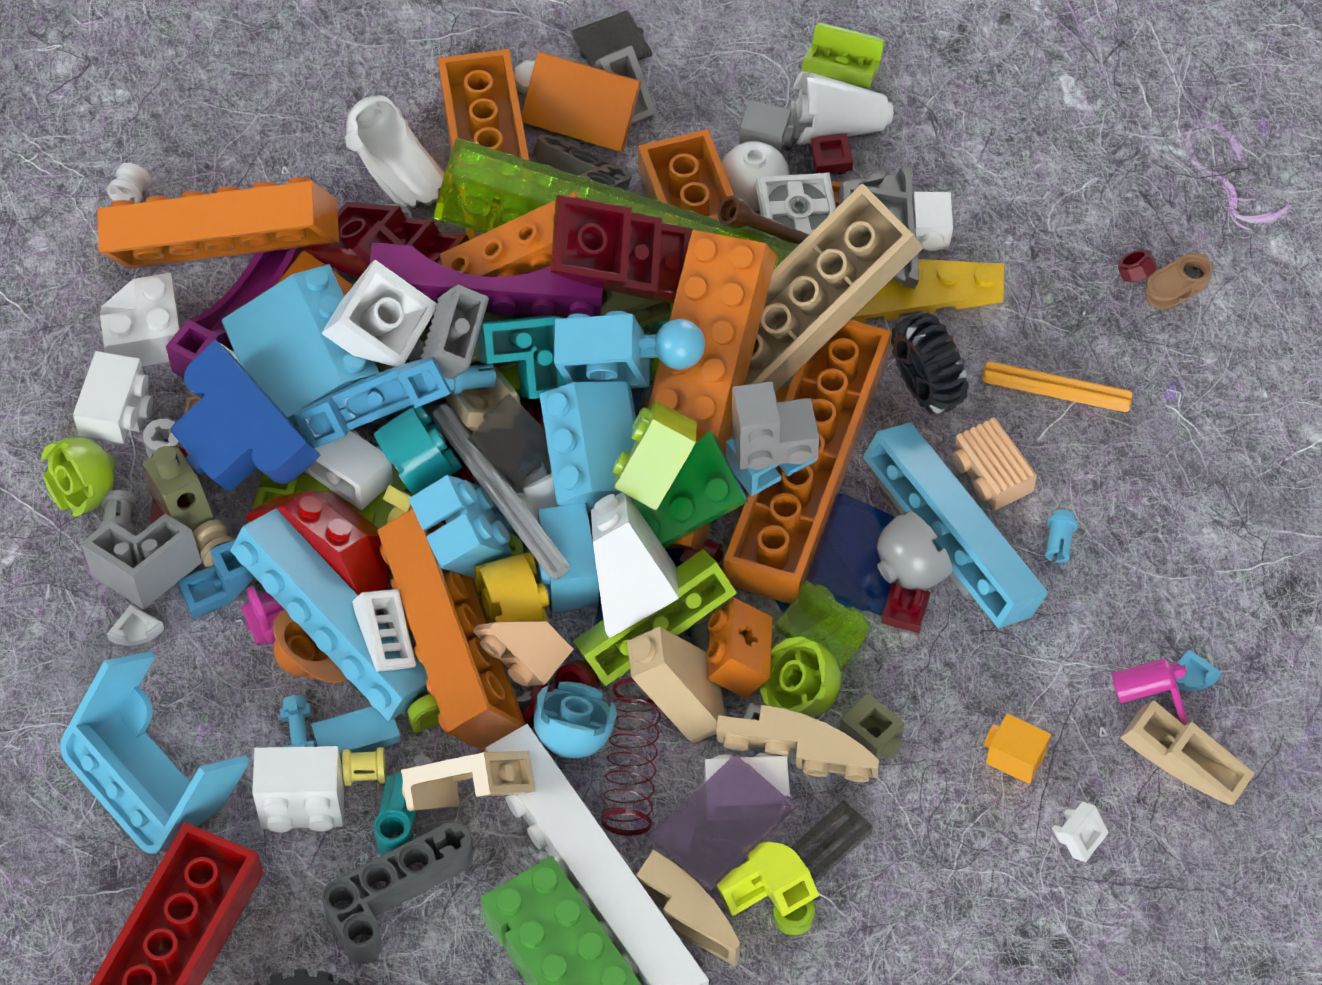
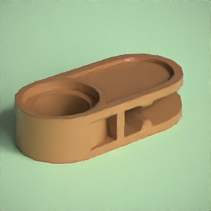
M1189 253L1155 271L1149 276L1145 290L1147 302L1158 309H1170L1198 294L1209 285L1213 271L1212 263L1204 255ZM1188 267H1196L1204 275L1198 279L1190 278L1185 274L1184 270Z

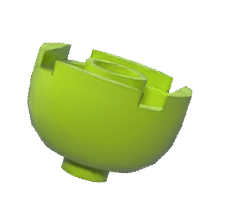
M78 436L64 438L45 446L41 455V462L48 459L49 471L43 473V478L51 497L58 507L65 511L69 506L74 512L71 516L77 517L102 505L101 503L106 493L113 490L115 462L111 454L92 439Z
M800 636L785 639L776 645L771 651V655L774 656L771 659L770 679L759 687L764 703L767 706L787 709L812 718H816L828 711L837 700L842 685V674L836 657L823 645Z

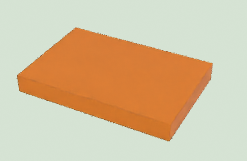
M539 51L537 52L521 114L522 122L623 152L642 81Z

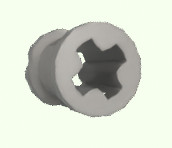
M124 490L108 491L101 503L104 507V518L100 522L99 528L111 520L134 535V525L131 524L132 510L135 509L137 504L136 496Z

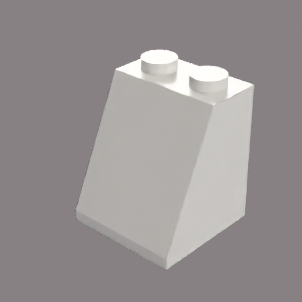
M623 492L616 496L610 494L603 497L595 504L594 509L591 510L593 546L605 632L609 638L679 599L674 562L630 496Z

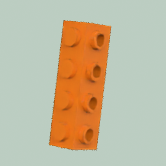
M575 191L565 195L580 198ZM555 200L441 253L442 266L465 274L484 277H509L531 273L551 266Z

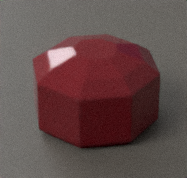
M1139 249L1128 253L1119 260L1118 270L1124 281L1136 283L1147 279L1154 273L1156 262L1151 251Z

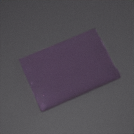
M735 754L649 835V838L705 889L711 891L797 808V804L791 797L784 796L752 766L745 763Z

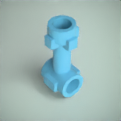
M302 695L286 697L282 701L283 708L280 709V718L282 722L289 721L291 745L282 747H317L315 740L307 741L305 718L312 716L310 704L307 703L306 697Z

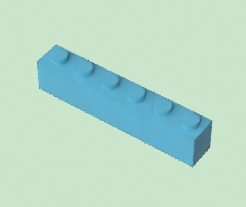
M910 422L878 431L862 458L906 513L909 511L915 512L931 527L937 535V538L932 540L937 551L939 552L945 548L952 563L954 574L996 627L1000 629L1032 618L1048 594V591L915 426Z
M277 508L241 528L230 551L388 722L408 710L413 702L426 694L428 690L426 679H428L425 667L416 657V666L414 668L376 672L354 612L352 601L358 595ZM384 623L378 624L379 630L388 629ZM393 637L381 638L382 644L395 643ZM399 651L384 652L385 659L401 658Z

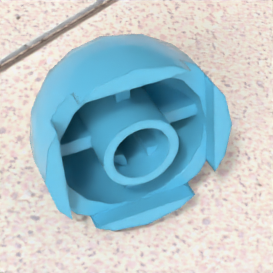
M559 682L558 689H554L552 692L547 691L548 686L542 688L537 695L533 719L536 735L542 745L565 759L588 757L604 747L613 731L617 717L614 703L611 702L609 707L602 700L604 693L596 688L575 682Z

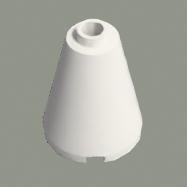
M800 72L794 82L793 90H799L797 101H791L790 124L796 125L794 138L798 139L797 144H810L811 138L847 133V136L851 137L880 132L885 129L887 124L892 122L893 104L888 102L884 94L812 72Z

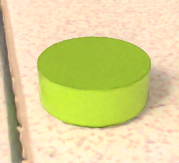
M813 901L806 903L784 917L775 905L773 907V921L776 927L785 934L801 935L807 932L813 925L815 918Z

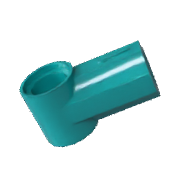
M396 772L386 777L379 815L374 821L376 849L380 856L413 840L412 834L417 810H407L406 800L402 794L403 780L401 772ZM393 832L401 833V835L396 838L385 837L387 834Z

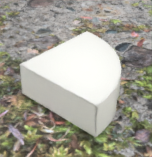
M130 605L109 630L107 636L109 641L119 645H140L153 640L164 631L163 622Z

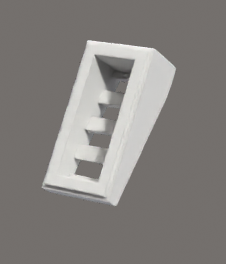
M399 589L361 593L352 603L376 672L414 668L416 661ZM383 609L385 615H375L374 610ZM388 623L390 629L379 630L378 624ZM393 637L395 643L382 644L381 638ZM399 651L401 658L385 659L384 652Z

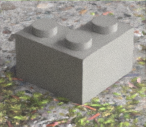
M772 381L733 387L732 435L739 470L749 468L761 470L771 465L786 463L803 464L809 460L818 459L819 434L811 398L777 402Z
M166 513L137 536L110 520L81 543L92 576L142 609L148 607L202 563L192 529Z

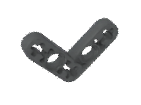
M540 135L537 139L533 155L538 160L574 177L569 180L565 195L575 191L582 199L609 203L627 193L632 179L631 173L560 138Z

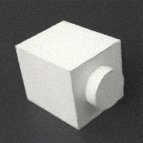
M914 192L916 238L923 245V249L927 251L949 250L953 232L951 192Z

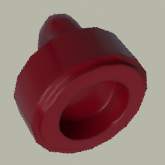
M579 660L564 664L555 675L556 689H558L559 682L582 683L593 688H598L600 685V680L595 676L592 668Z

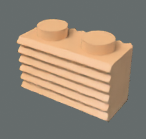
M992 417L989 421H985L983 424L972 427L963 434L959 433L956 436L955 448L952 453L953 461L961 473L967 472V475L973 481V488L977 497L982 502L987 501L991 505L992 510L995 511L1034 492L1037 478L1036 473L996 418Z

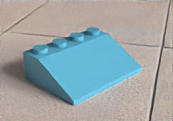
M330 264L292 274L222 319V324L238 362L296 427H299L294 418L296 412L342 388L379 373L374 361L351 355L321 334L337 306L344 298Z

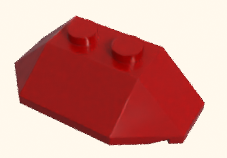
M304 491L276 496L247 513L246 519L252 522L277 508L358 596L363 592L387 590L388 564L380 553L379 548L382 543L377 531L379 528L333 492Z

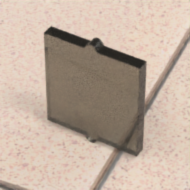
M628 10L571 30L572 37L580 49V57L585 58L589 66L592 67L599 58L628 46H633L638 61L652 56V50L643 37V29L637 27Z
M509 393L492 411L484 413V420L467 439L516 488L532 470L541 467L540 461L548 453L545 429Z

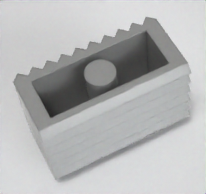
M461 285L454 286L437 299L438 304L435 306L436 311L433 313L434 318L431 320L430 332L427 333L426 346L422 348L424 353L420 355L422 359L434 357L443 376L448 379H454L457 375L460 376V373L463 374V372L469 370L489 300L487 296Z

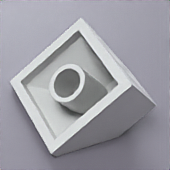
M374 260L341 300L321 334L353 356L397 367L406 362L435 312L437 303L377 260Z

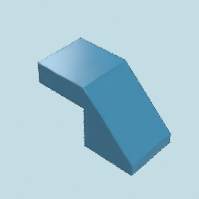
M235 540L210 549L213 566L183 577L177 582L193 619L229 605L255 578L230 551Z

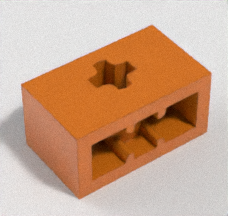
M733 597L721 609H716L708 621L707 679L744 698H748L770 679L772 617Z

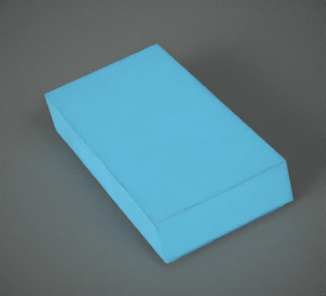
M373 706L311 724L317 747L338 746L340 760L342 759L343 749H350L351 753L369 752L376 750L378 747H386L401 742L395 718L388 722Z

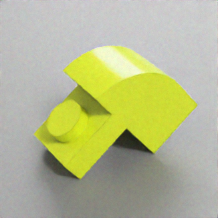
M762 842L744 848L743 851L747 862L730 870L714 881L725 907L732 916L769 896L784 917L819 896L810 871L797 853L790 847L776 842Z

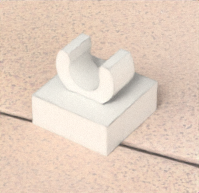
M1082 801L1076 810L1068 809L1064 812L1067 822L1063 827L1054 825L1052 830L1057 840L1067 845L1074 859L1087 862L1109 832L1096 806Z

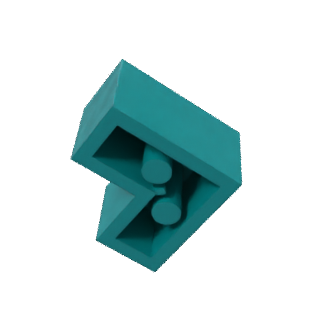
M547 315L482 322L477 338L479 362L491 364L518 361L521 397L528 399L540 398L539 394L567 385L554 364L555 319H561V317Z

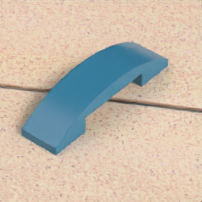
M430 357L388 369L342 388L296 412L294 418L305 438L314 448L345 437L351 429L411 405L417 408L449 395L451 390L435 358Z

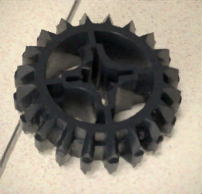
M929 312L912 314L903 318V321L895 324L891 337V344L894 347L892 354L896 358L895 365L899 368L900 377L905 381L913 397L918 400L920 407H925L926 411L930 414H939L943 411L948 412L956 408V405L963 403L964 399L967 398L969 384L966 380L968 373L964 369V361L960 357L959 348L953 342V336L949 335L946 326L940 324L939 319Z

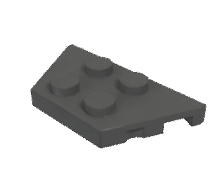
M901 167L898 173L884 176L881 172L870 175L867 179L857 178L842 183L838 191L839 205L863 183L916 237L911 167ZM918 254L892 279L908 288L915 289L919 282Z

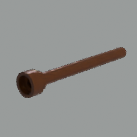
M735 196L726 197L718 208L719 222L733 229L748 226L796 246L809 236L807 233L753 212L747 201Z

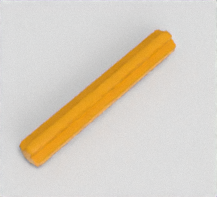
M992 361L986 362L982 376L984 383L1121 412L1129 411L1133 393L1130 390Z

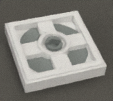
M830 173L757 177L755 185L761 215L809 235L836 209ZM764 233L769 247L794 245Z

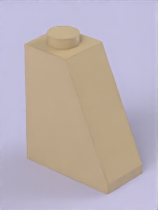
M657 627L627 641L633 680L690 742L696 743L715 735L718 715L725 716L721 686L707 679L708 661L706 660V652L662 627Z

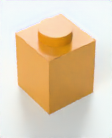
M1007 713L1001 725L993 724L984 742V746L989 748L986 764L1030 784L1047 754L1051 734Z

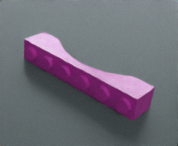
M372 242L370 264L372 261L377 260L437 304V299L454 286L461 285L489 298L485 312H495L500 315H534L536 317L554 315L562 318H568L572 314H586L590 317L601 316L603 288L551 273V266L531 273L509 277H484L465 274L444 267L425 257L411 245Z
M306 247L255 253L247 268L228 292L206 311L187 319L166 345L172 372L184 378L188 365L215 339L233 351L222 324V319L275 286Z

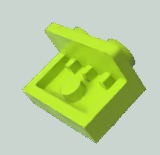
M819 22L815 26L812 44L803 58L801 71L812 72L844 81L861 88H870L880 71L885 40L880 37Z

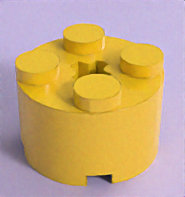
M531 552L474 567L475 585L477 591L481 592L483 607L489 623L547 621L549 623L544 608L549 606L547 591L543 583L536 584L534 575L537 574Z

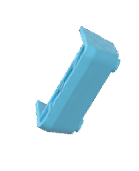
M151 651L104 660L63 734L60 744L61 754L65 763L144 852L149 854L169 849L184 822L198 827L221 810L250 762L248 757L244 755L200 766L190 782L145 732L151 722L153 709L149 697L139 687L156 657Z

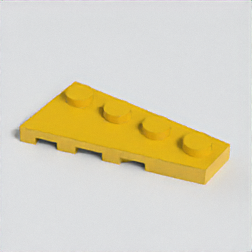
M918 259L919 282L915 289L908 288L898 281L891 279L853 316V320L865 324L866 319L883 317V320L898 319L899 314L920 311V313L929 312L931 314L936 313L937 308L953 306L957 310L1003 303L1004 264Z

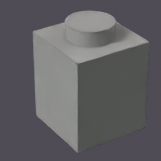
M749 100L740 125L739 144L748 141H760L773 146L783 154L785 146H792L796 131V125L790 124L791 109Z

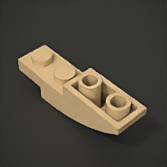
M761 705L759 720L718 715L716 727L717 742L724 743V747L728 749L745 751L748 750V746L765 748L764 751L766 753L776 756H787L789 751L796 752V768L803 769V773L810 776L826 777L828 772L845 774V779L854 782H868L869 778L878 779L879 759L856 740L827 723L801 713Z

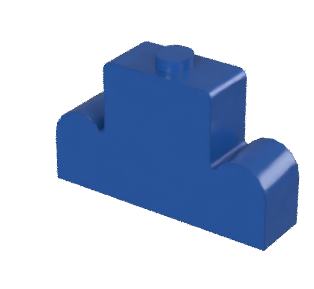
M216 339L188 365L184 374L185 384L201 400L171 427V432L188 451L189 455L186 457V460L198 474L202 475L206 472L212 480L227 491H232L256 468L276 483L285 484L296 479L321 456L238 360Z

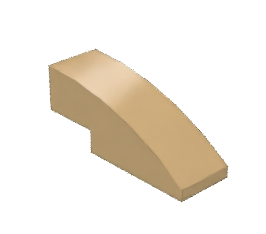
M1154 700L1138 711L1120 737L1130 747L1164 771L1193 788L1229 805L1235 804L1255 774L1192 721L1187 725L1182 724Z
M653 850L637 873L636 878L653 902L663 908V916L676 934L736 966L740 956V942L731 924L716 902L695 879L677 864Z

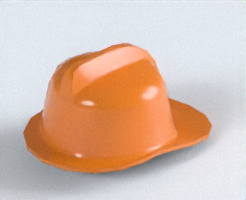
M286 610L282 611L275 618L273 625L275 637L273 654L278 665L285 672L293 676L315 678L328 683H340L348 680L335 663L317 647L316 643L298 623L291 619Z

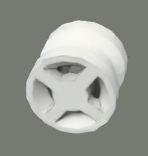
M122 163L116 172L117 179L112 180L107 187V194L113 201L128 200L133 203H141L143 200L142 193L150 188L153 182L152 177L145 169L136 164Z
M158 419L146 426L143 431V441L148 458H151L152 454L163 446H177L184 449L171 432V427L175 424L174 421Z

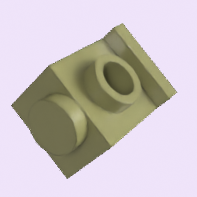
M869 693L840 720V731L863 745L879 760L883 756L888 760L892 759L904 744V741L901 739L903 737L904 722Z

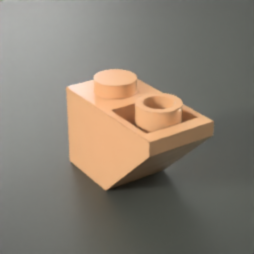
M547 621L495 622L477 625L473 630L482 640L480 642L481 647L489 655L499 658L509 668L507 670L509 676L518 684L526 687L545 685L574 650Z

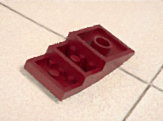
M558 194L555 200L551 273L606 290L674 304L692 228L662 223V217L633 213L632 207Z
M346 202L338 211L339 243L307 246L304 251L324 264H330L331 267L360 278L364 270L354 262L358 256L352 249L378 220L405 245H411L425 257L442 265L441 253L470 239L467 234L440 232L433 220L406 218L400 206Z

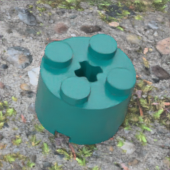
M423 405L417 408L412 406L382 426L374 434L390 464L393 463L400 473L398 476L413 495L446 475L451 476L463 468L451 448L445 451L448 440L435 423L430 426L428 425L432 422V419Z

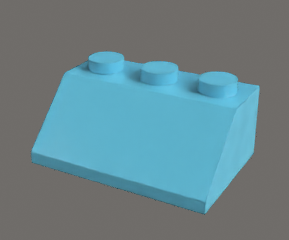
M573 382L539 394L557 504L564 506L585 502L587 513L591 512L595 504L603 497L610 494L616 496L621 493V491L614 488L616 474L611 471L620 453L624 451L629 454L635 443V440L631 438L634 431L632 426L636 415L630 384L628 382Z

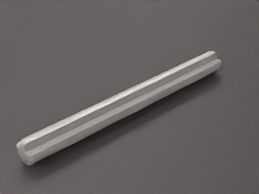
M445 404L439 406L438 410L432 413L434 423L548 576L553 577V579L561 578L563 574L569 571L567 560L455 411Z

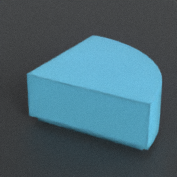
M1189 649L1177 662L1181 666H1186L1187 673H1185L1184 677L1176 679L1179 690H1202L1215 684L1220 679L1222 672Z

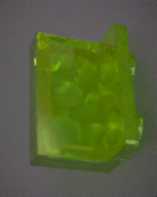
M807 580L802 584L799 596L775 624V630L787 639L800 636L823 645L836 657L841 672L865 644L870 629L866 618L859 611L851 607L845 608L835 601L833 594L827 588L818 584L814 586Z

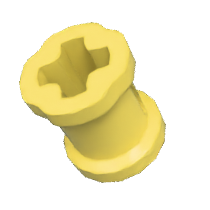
M378 747L373 752L351 753L350 749H343L342 767L345 786H351L353 781L378 780L379 784H385L387 777L385 748Z

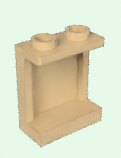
M529 751L483 752L401 769L403 780L402 794L406 800L408 811L459 807L460 800L457 784L460 781L470 779L474 781L476 797L519 795L535 792Z

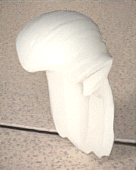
M382 95L365 97L353 106L347 117L346 147L358 152L371 176L393 203L401 204L405 207L408 205L414 208L416 202L426 205L437 202L438 188L446 189V185L449 183L443 170L422 147L409 128V123L403 118L401 111L392 101Z

